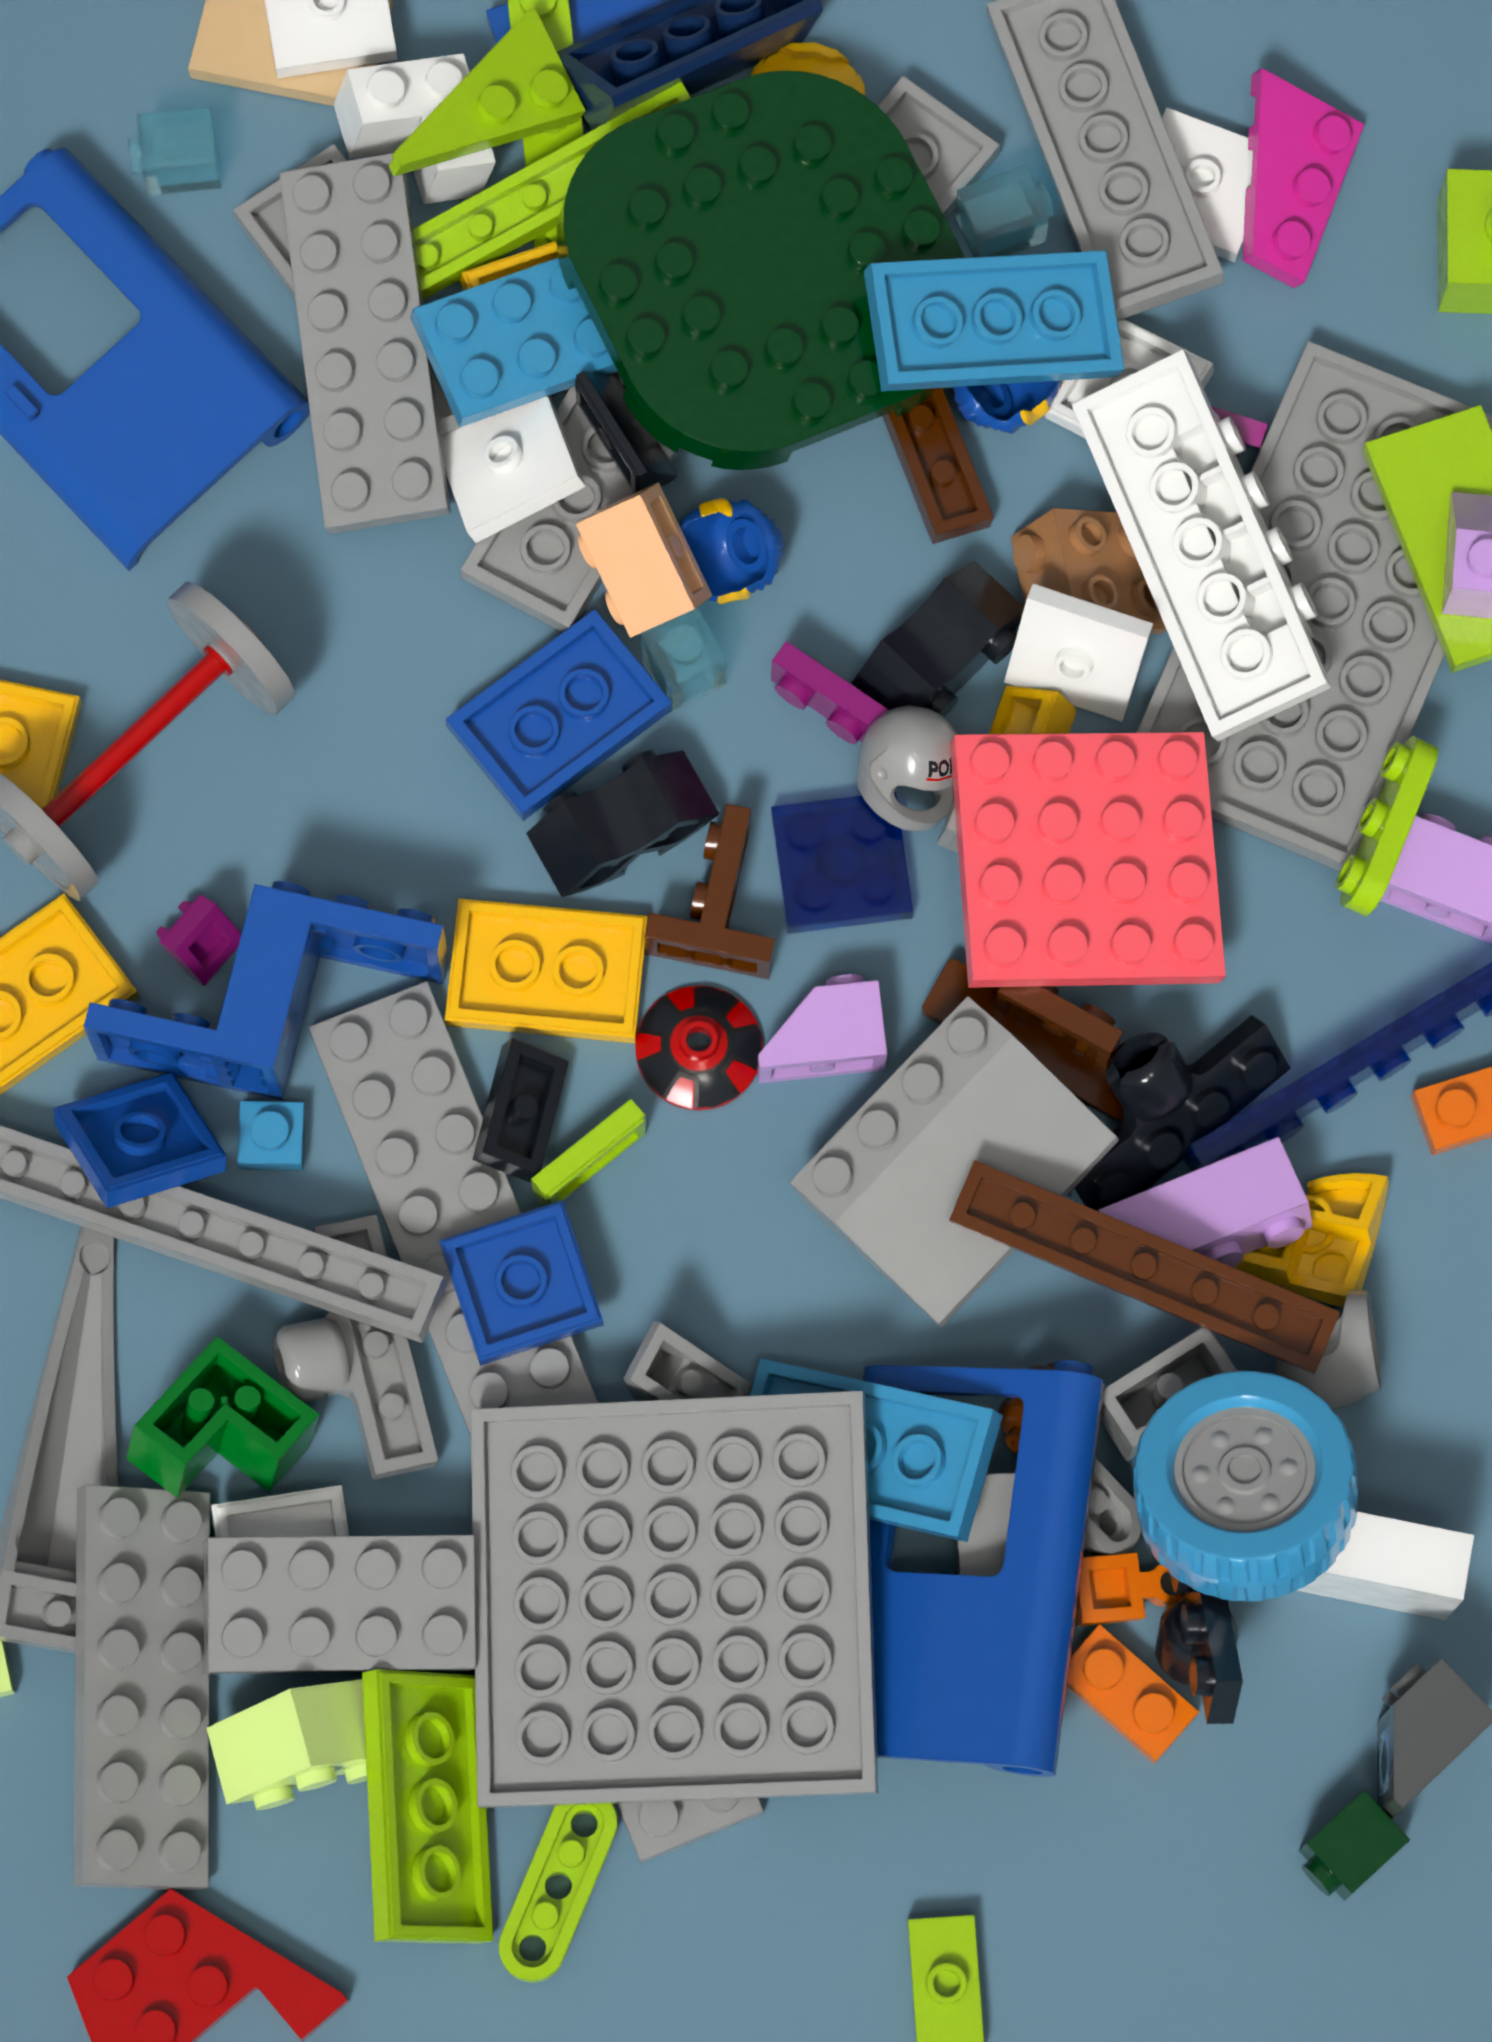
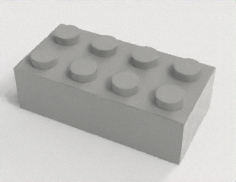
M474 1535L207 1538L204 1541V1674L366 1672L375 1669L469 1671L476 1669Z

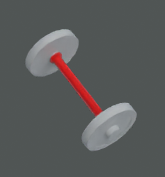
M186 581L168 598L167 602L174 620L187 638L204 656L194 667L43 809L0 773V831L5 835L2 840L27 866L32 863L55 886L75 900L81 901L98 884L99 879L91 865L62 832L60 827L222 675L250 702L266 713L277 715L294 699L296 692L290 679L276 659L262 644L257 634L217 598L195 583Z

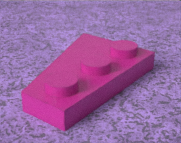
M1261 68L1251 75L1250 96L1255 97L1254 125L1249 127L1248 150L1253 151L1251 186L1246 189L1242 261L1286 285L1296 288L1303 284L1307 278L1364 124Z

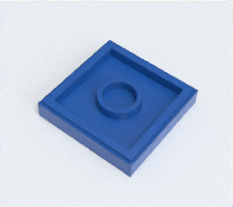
M173 1072L54 1107V1124L106 1208L226 1172L227 1155Z
M563 1200L439 1240L480 1366L604 1326L603 1318Z

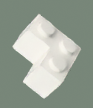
M464 53L347 69L333 105L349 159L395 152L469 74ZM492 148L413 171L423 205L471 198L483 191L496 163Z

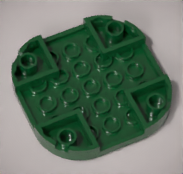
M772 71L756 74L619 126L599 140L587 152L576 168L562 205L557 226V253L563 278L568 290L576 287L626 386L622 398L638 422L655 439L676 453L681 448L694 455L713 460L711 467L722 469L753 470L772 467L787 462L791 453L893 411L896 417H899L922 404L938 389L881 392L864 270L870 263L965 257L898 128L874 102L852 87L837 80L800 71Z

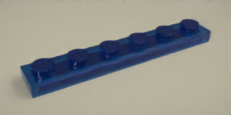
M1492 962L1190 1144L1184 1158V1162L1190 1171L1193 1172L1257 1146L1267 1139L1269 1141L1279 1137L1281 1143H1283L1305 1126L1301 1119L1311 1112L1322 1107L1324 1112L1329 1114L1344 1106L1358 1094L1354 1086L1374 1074L1380 1082L1395 1075L1412 1061L1408 1056L1410 1052L1427 1042L1432 1049L1446 1044L1465 1029L1461 1021L1481 1010L1485 1017L1491 1016Z

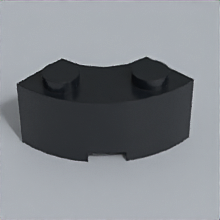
M975 561L944 578L931 596L909 619L883 638L851 683L888 710L911 705L929 708L945 717L958 701V697L955 694L989 659L994 664H997L1013 650L1017 636L1014 630L1020 624L1024 606Z
M654 750L642 752L622 766L623 773L605 784L580 795H577L576 792L562 794L543 808L545 816L526 834L561 897L592 889L625 875L623 869L640 854L657 851L659 856L695 834L719 815L684 750L657 755Z

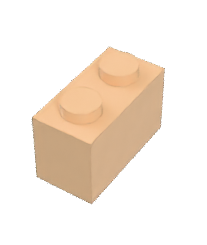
M659 482L605 506L576 523L580 533L578 536L580 551L585 561L592 568H597L607 589L605 599L609 612L618 624L625 626L630 638L696 609L713 596Z

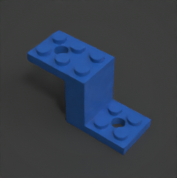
M275 881L272 884V888L254 884L217 1030L209 1029L210 1023L207 1020L190 1014L173 1013L171 1020L146 1015L147 1009L145 1007L122 999H111L108 1006L90 1002L84 1029L97 1060L163 1075L173 1072L177 1078L283 1101L319 959L325 958L444 984L449 963L444 926L435 924L433 916L414 909H399L397 915L372 910L373 905L370 902L354 896L337 895L334 901L309 896L310 891L307 888L290 882Z

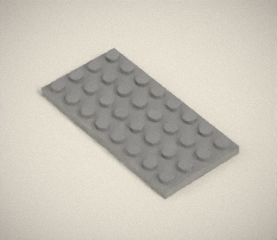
M1310 341L1307 342L1251 472L1254 471L1259 478L1269 500V505L1260 509L1267 529L1270 530L1277 526L1291 550L1293 561L1283 565L1292 586L1302 582L1315 606L1317 616L1307 622L1314 635L1311 639L1332 688L1217 741L1211 736L1175 648H1173L1136 733L1204 732L1212 819L1340 871L1346 859L1352 854L1356 855L1363 838V834L1358 832L1360 818L1369 802L1373 798H1379L1386 778L1380 776L1383 760L1395 742L1404 744L1409 739L1444 657L1443 649L1362 450L1365 442L1472 407ZM1485 413L1492 430V415Z

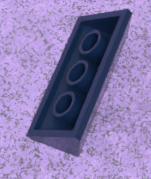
M668 0L557 53L586 110L583 116L591 130H594L679 82H682L689 95H692L758 64L764 57L766 60L771 55L778 53L780 48L790 43H802L823 9L821 0Z

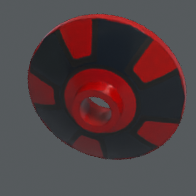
M709 986L684 987L661 997L644 1015L637 1031L635 1043L637 1065L648 1087L667 1103L679 1108L696 1111L719 1108L741 1096L749 1088L757 1075L758 1054L763 1050L762 1036L758 1023L747 1006L732 994ZM697 1032L704 1033L710 1038L711 1044L704 1051H694L687 1045V1039L690 1035Z

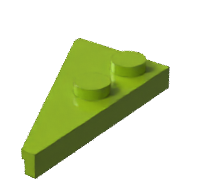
M536 9L529 10L393 153V160L389 164L393 176L577 123L586 110Z

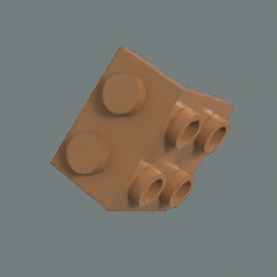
M1053 508L1010 537L1013 548V561L1018 572L1024 606L1032 584H1036L1151 622L1153 626L1150 634H1162L1167 631L1117 512Z

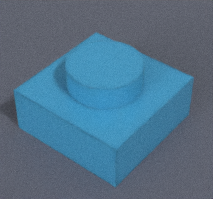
M240 1101L237 1154L239 1169L303 1170L306 1113L304 1102Z

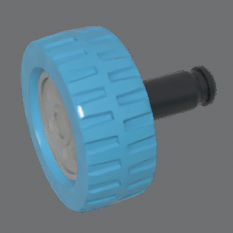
M1258 1371L1225 1372L1189 1384L1172 1395L1155 1411L1148 1421L1147 1428L1141 1433L1137 1444V1455L1134 1457V1499L1145 1542L1151 1546L1152 1554L1156 1560L1166 1567L1174 1578L1205 1595L1230 1601L1248 1602L1263 1601L1288 1595L1315 1581L1318 1576L1326 1572L1336 1562L1337 1556L1348 1544L1351 1529L1355 1526L1359 1487L1358 1472L1353 1444L1348 1438L1347 1429L1341 1418L1332 1411L1331 1406L1322 1397L1316 1395L1302 1384L1283 1376Z

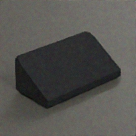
M582 371L577 374L575 380L576 402L633 493L658 482L662 487L673 481L677 477L676 470L657 440L638 422L622 398L625 389L620 381L611 375Z

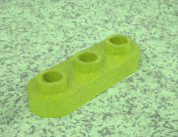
M1411 736L1404 744L1395 742L1389 749L1380 769V776L1386 778L1379 798H1373L1369 802L1358 824V832L1363 834V838L1356 855H1350L1346 859L1336 879L1335 888L1342 891L1340 896L1341 906L1366 917L1380 902L1388 887L1435 768L1439 752L1437 746L1416 736Z
M612 1804L562 1805L554 1807L499 1939L501 1961L505 1969L514 1978L527 1983H538L551 1978L561 1968L617 1834V1815ZM589 1814L596 1819L598 1823L597 1829L591 1836L580 1837L573 1832L572 1822L578 1815ZM557 1875L567 1877L572 1884L570 1893L562 1899H554L546 1892L547 1882ZM530 1937H537L546 1945L545 1954L537 1961H527L520 1954L521 1944Z

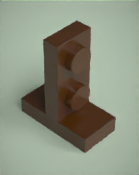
M726 803L722 824L710 822L703 859L713 860L709 883L697 881L690 918L700 920V923L650 913L644 936L646 955L769 980L774 959L775 938L728 929L751 828V808Z

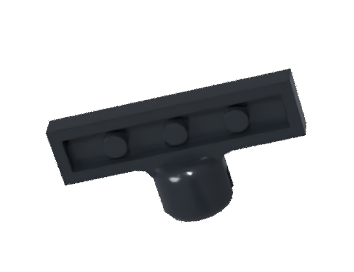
M1251 1015L1196 1062L1188 1066L1175 1043L1169 1042L1167 1037L1159 1033H1142L1120 1044L1110 1055L1106 1066V1081L1123 1108V1119L1117 1128L1112 1131L1119 1141L1072 1189L1070 1195L1073 1200L1099 1211V1209L1144 1192L1291 1068L1266 1024Z
M1171 1575L1173 1591L1181 1593V1598L1169 1605L1161 1616L1155 1645L1156 1658L1162 1670L1171 1679L1183 1685L1190 1684L1193 1697H1202L1207 1724H1233L1243 1678L1236 1646L1238 1626L1229 1609L1228 1600L1198 1592Z

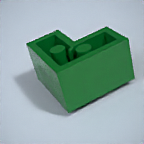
M216 1336L134 1425L126 1459L176 1498L182 1494L217 1454L221 1455L258 1485L270 1492L309 1449L320 1414Z

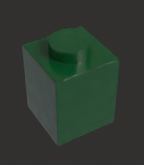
M1364 1790L1299 1850L1308 1860L1302 1866V1869L1314 1885L1325 1895L1330 1896L1336 1891L1345 1901L1406 1845L1410 1839Z

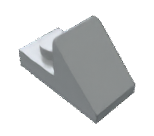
M655 1321L650 1326L623 1378L633 1399L636 1401L748 1396L753 1386L662 1323Z

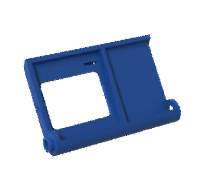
M47 148L37 153L28 162L24 169V175L0 196V234L29 208H41L139 310L140 320L131 331L60 395L55 396L48 394L0 344V435L119 562L130 571L138 563L137 560L142 551L261 441L268 447L275 446L290 437L310 413L309 402L68 149L59 148L52 151L50 148Z
M1069 1360L1055 1361L1053 1370L903 1365L866 1366L863 1381L926 1395L1021 1398L1024 1407L1004 1563L998 1574L995 1576L894 1572L891 1567V1556L895 1526L870 1520L877 1757L977 1764L1012 1774L1053 1777L1056 1775L1105 1381L1093 1375V1366Z

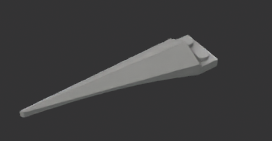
M82 1226L79 1230L0 1527V1641L75 1654L77 1489L84 1485L119 1487L114 1372V1237Z

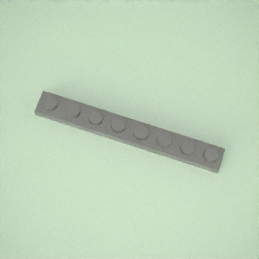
M0 1125L1 1199L423 1343L447 1285L444 1276L180 1186L106 1208L70 1149Z

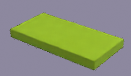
M1479 405L1365 442L1362 450L1452 673L1492 660L1491 618L1442 614L1451 492L1492 496V430L1482 406Z
M384 1669L362 1672L374 1942L459 1944L492 1942L494 1939L487 1808L477 1807L475 1675Z

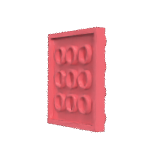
M1204 732L954 735L950 742L968 988L1221 983L1226 977Z

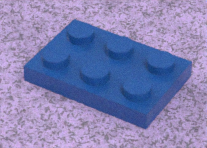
M594 609L446 718V726L524 821L672 711V702Z

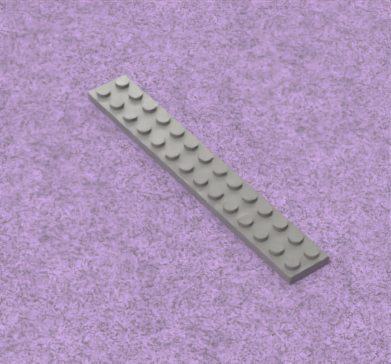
M423 982L309 1026L311 1038L400 1261L442 1275L447 1285L428 1331L470 1437V1409L598 1403L571 1336L482 1366L479 1364L439 1240L522 1213L506 1174L472 1160L483 1117L428 982ZM759 1798L617 1803L640 1864L764 1813Z

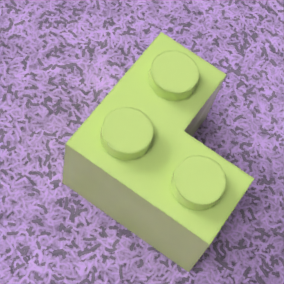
M362 1679L290 1688L206 1728L226 1805L254 1801L256 1810H266L295 1800L293 1789L298 1788V1791H308L324 1787L336 1782V1776L345 1774L347 1784L367 1781Z

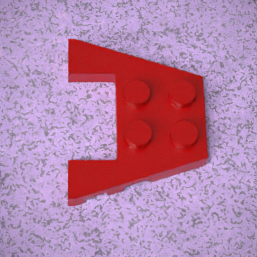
M171 1888L67 1976L91 2042H196L255 1990L262 1992L297 2036L304 2041L349 2003L339 1990Z

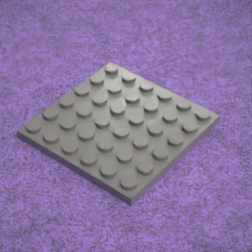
M863 1391L470 1409L472 1528L475 1548L477 1807L509 1808L879 1794L866 1396Z

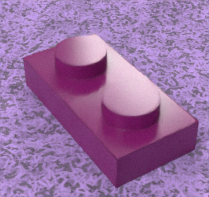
M787 641L772 659L771 681L776 684L774 687L776 692L785 701L798 709L804 710L808 705L827 718L826 724L829 729L848 743L856 744L859 740L862 742L869 725L885 711H888L887 708Z

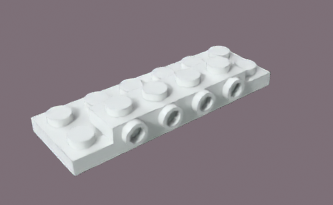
M1182 349L1071 404L1211 736L1220 741L1332 688L1311 639L1314 635L1307 622L1317 616L1313 601L1302 582L1292 586L1283 566L1293 561L1291 550L1277 526L1270 530L1267 529L1260 509L1269 505L1266 492L1254 471L1244 475L1236 457V454L1246 450L1240 432L1230 416L1220 420L1219 415L1212 409L1189 354Z

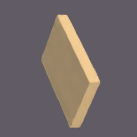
M205 0L188 72L192 79L334 106L333 104L347 69L379 65V63L277 79L265 0ZM388 0L391 15L394 1Z

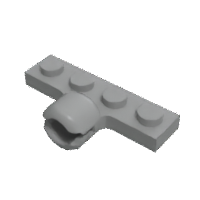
M377 1214L317 1226L312 1230V1232L387 1257ZM330 1311L320 1319L282 1326L277 1333V1337L274 1339V1359L280 1384L303 1402L333 1395H342L350 1399L355 1409L372 1481L428 1469L437 1465L439 1459L408 1338Z

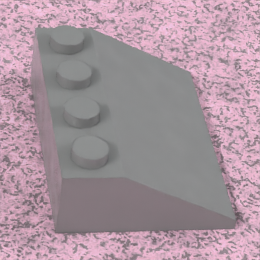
M967 996L789 1183L813 1213L938 1326L942 1327L1015 1250L952 1224L949 1221L974 1160L1066 1197L1119 1140L1021 1042Z

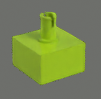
M1447 169L1437 199L1438 312L1492 314V170Z

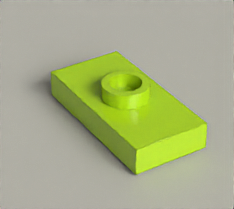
M975 1915L908 1919L907 1927L916 2042H984Z

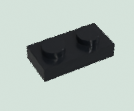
M514 1038L502 1045L472 1160L529 1183L531 1182V1178L542 1170L569 1061Z

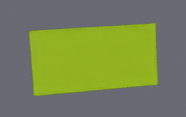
M632 1099L628 1100L531 1178L534 1196L543 1206L564 1201L646 1135L645 1114Z

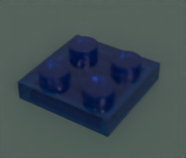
M862 796L771 807L772 828L787 934L913 918V905L902 829L888 823L876 814Z

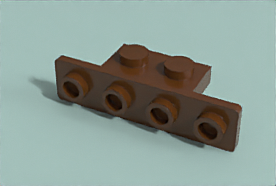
M950 959L922 1005V1014L925 1017L941 1024L968 996L1021 1042L1082 1103L1118 1123L1122 1121L1123 1108L1106 1081L1107 1061L1112 1052L1119 1046L1123 1031L1114 1027L1116 1022L1113 1017L1091 1004L1083 1003L1079 1008L1057 996L1059 990L1056 986L968 988L967 965L956 959Z

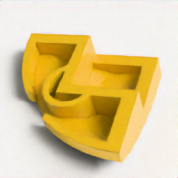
M1349 1173L1308 1181L1309 1195H1306L1309 1202L1313 1227L1304 1230L1303 1235L1298 1240L1284 1247L1270 1248L1267 1245L1245 1254L1243 1259L1234 1267L1296 1294L1344 1308L1349 1290H1362L1384 1212L1389 1187L1388 1176Z

